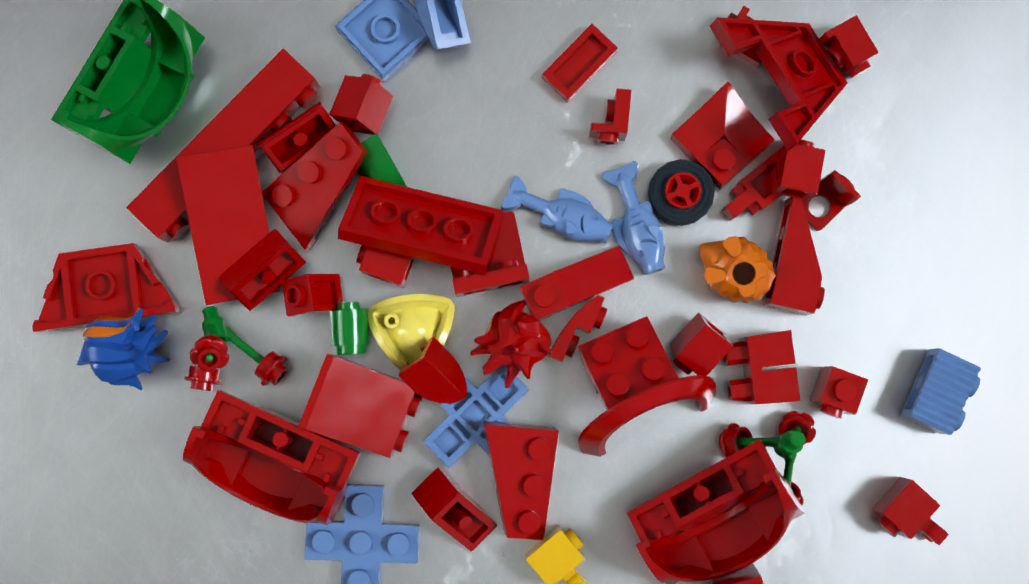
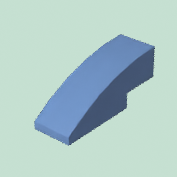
M414 0L421 22L435 50L471 43L462 0Z

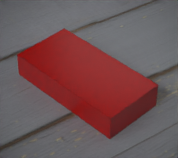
M591 24L542 74V79L568 103L617 52L618 47L597 27Z

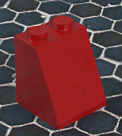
M326 354L298 427L390 458L394 455L395 451L402 452L409 431L404 430L408 416L415 418L423 397L417 395L403 380L341 356Z

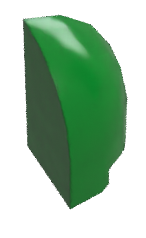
M376 133L363 141L362 145L368 152L357 170L359 177L364 176L407 187L378 134Z

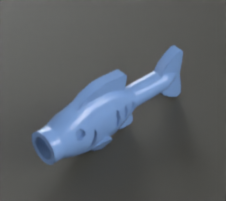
M633 161L620 169L604 172L602 176L612 185L619 187L626 207L623 218L612 220L615 238L621 248L629 253L634 261L642 267L644 275H649L666 268L663 261L665 236L658 219L653 215L651 202L647 200L642 204L639 203L632 183L636 178L639 164Z
M518 176L513 177L510 191L501 204V210L504 211L514 210L523 206L543 214L540 225L546 228H554L558 233L564 235L565 239L585 242L599 241L606 244L614 226V223L607 221L584 196L562 188L559 191L558 199L547 201L527 193L526 186Z

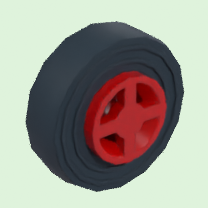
M679 159L667 162L656 171L649 184L648 197L654 212L659 218L669 224L684 226L697 222L707 214L713 204L715 189L712 178L704 167L694 161Z

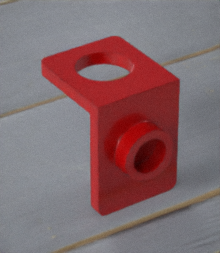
M834 170L820 180L817 195L808 200L801 199L807 222L816 231H821L846 206L856 202L861 195L855 190L854 185L849 179ZM822 197L828 202L829 211L824 217H815L809 211V202L812 198Z

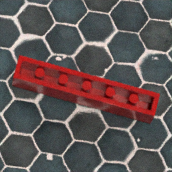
M283 48L176 157L253 145L255 159H258L264 153L258 143L292 121L291 117L300 108L305 109L309 107L317 98V91L321 87L316 79ZM176 157L126 207L158 239L168 243L171 239H179L190 226L188 224L189 220Z

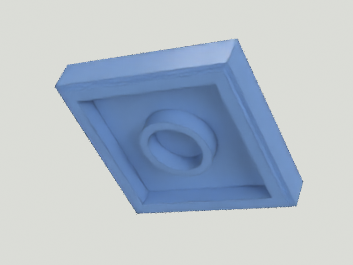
M363 0L334 26L339 34L383 81H386L430 41L417 9L409 0Z

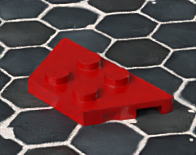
M129 243L59 253L53 268V279L47 284L43 298L46 299L39 319L34 320L32 329L33 332H46L87 326L98 317H132L138 308L144 309L142 318L150 317L153 314L157 316L178 313L180 311L179 306L138 245Z

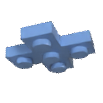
M506 366L497 369L478 388L465 377L467 384L466 399L456 403L440 404L449 416L423 442L448 468L475 442L489 455L490 452L483 421L509 423L503 415L529 391L518 377L515 378L508 389L505 388Z
M347 484L344 521H332L327 526L321 523H306L304 560L342 561L341 584H380L381 562L418 563L420 524L383 523L384 485Z

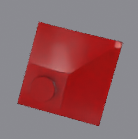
M726 82L670 137L691 161L705 168L719 190L764 152L775 140L750 112L729 82Z

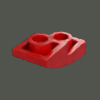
M597 295L568 321L551 348L552 353L548 355L549 358L559 362H563L565 355L572 358L580 337L574 335L576 329L587 334L591 333L593 327L600 329L607 312V308L602 307L604 297Z

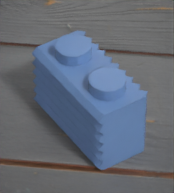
M941 348L929 349L900 416L935 433L952 435L954 431L960 429L965 420L966 412L963 411V407L966 405L967 399L972 397L979 388L981 379L978 377V373L981 371V367Z

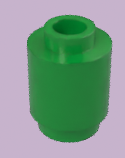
M359 302L337 303V310L330 311L332 346H336V355L366 353V344H369L367 309H360Z

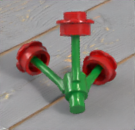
M209 306L202 310L204 336L195 342V347L190 351L191 362L198 366H190L188 377L184 376V380L191 381L190 389L213 392L214 384H222V381H218L220 370L216 368L221 369L227 365L229 354H227L228 346L226 343L230 341L259 364L254 374L262 380L260 383L262 386L268 385L269 382L277 385L285 377L289 370L286 366V356H279L272 351L263 357L240 339L229 327L225 326L224 319L219 317L216 307Z
M797 411L788 412L783 416L784 421L779 424L780 436L769 438H753L748 428L740 427L736 423L729 424L719 437V446L724 455L728 457L759 439L765 446L773 447L776 454L785 460L783 477L788 481L802 506L804 500L801 490L791 481L794 462L797 456L796 453L802 450L804 444L811 443L815 438L816 429L813 427L815 424L813 418L804 412L801 414Z

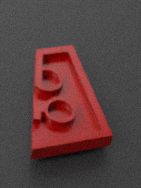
M343 122L336 125L262 191L264 198L304 250H310L317 239L316 235L324 222L328 221L333 212L334 204L341 192L348 187L368 152L348 125Z
M483 421L506 537L544 540L559 431L555 427Z

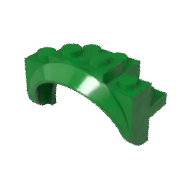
M123 0L51 120L85 138L104 151L131 164L143 142L153 136L158 138L163 128L182 106L189 85L195 76L192 74L193 58L205 37L179 14L158 0ZM150 32H151V49H150L147 45L144 44V42L146 41V39H147V37L149 36ZM104 109L111 113L105 117L99 118Z

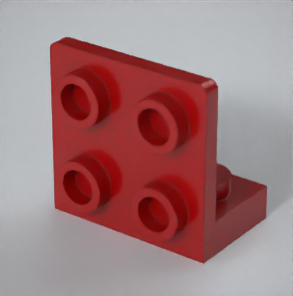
M513 211L503 212L502 222L485 275L451 267L452 281L457 297L529 282L528 268L524 261Z

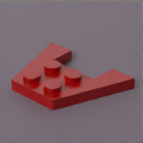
M717 17L709 26L728 57L754 48L763 66L768 70L783 97L791 106L776 112L768 119L788 151L799 143L848 84L809 23Z

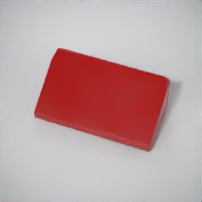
M318 102L262 140L258 145L278 172L281 173L329 133L336 124L322 104Z
M274 229L220 276V280L227 290L251 311L278 288L283 280L288 279L301 268L306 261L279 231Z

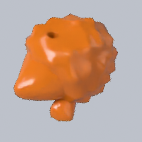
M733 236L728 237L726 240L707 242L699 246V254L705 269L704 277L706 283H708L711 290L716 291L720 296L726 297L734 303L740 300L748 303L760 300L771 290L775 278L773 262L767 259V252L758 247L756 243L748 241L745 237Z

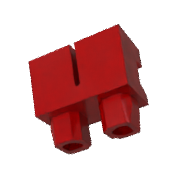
M791 330L739 338L740 342L732 343L734 347L723 358L725 366L743 364L745 379L727 381L729 400L748 401V404L801 401L796 367L762 370L763 367L796 364Z

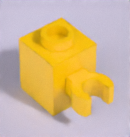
M558 525L544 537V540L538 542L525 554L527 562L546 584H557L561 579L567 584H588L575 569L576 566L585 560L583 553L580 551L585 545L571 528L564 532Z

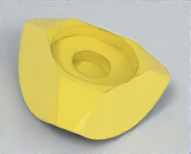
M433 294L396 296L370 307L368 323L373 336L383 352L398 369L402 370L407 362L411 364L422 355L420 347L433 336L443 346L445 345L454 318L455 304L450 298Z

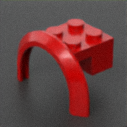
M647 316L579 345L582 363L596 393L600 394L607 411L595 418L580 434L578 439L580 450L582 453L600 457L605 455L606 441L617 429L635 417L664 404L691 399L695 400L696 403L699 402L700 412L707 410L716 395L715 381L713 378L704 375L678 378Z

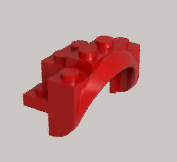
M217 390L202 425L193 426L183 452V461L192 465L201 475L219 488L261 510L297 522L321 523L327 526L334 520L348 489L347 482L361 453L331 440L329 437L298 427L300 422L269 408L253 405L227 392Z
M760 439L627 512L641 541L636 544L639 553L656 579L666 584H675L678 581L694 582L716 579L751 565L767 554L780 541L792 520L805 514L788 481L781 475Z

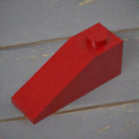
M792 195L784 201L772 259L775 278L771 290L765 294L763 306L806 316L815 314L816 309H820L824 300L825 289L820 287L822 274L801 197Z
M619 245L520 286V293L526 301L530 315L541 321L634 280V276Z

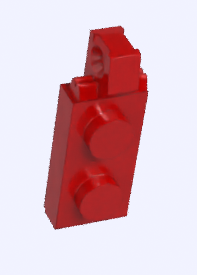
M779 150L741 179L737 186L731 190L737 198L722 209L730 221L745 209L751 215H754L757 211H762L781 196L771 193Z

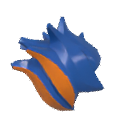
M138 308L132 317H98L85 327L83 333L84 343L79 352L76 365L90 364L94 374L101 381L108 382L111 385H129L142 390V385L137 375L142 372L152 373L151 367L153 365L170 361L169 358L154 353L155 349L169 332L163 330L160 334L153 336L157 330V327L154 325L157 317L153 314L146 320L141 321L144 311L142 308Z

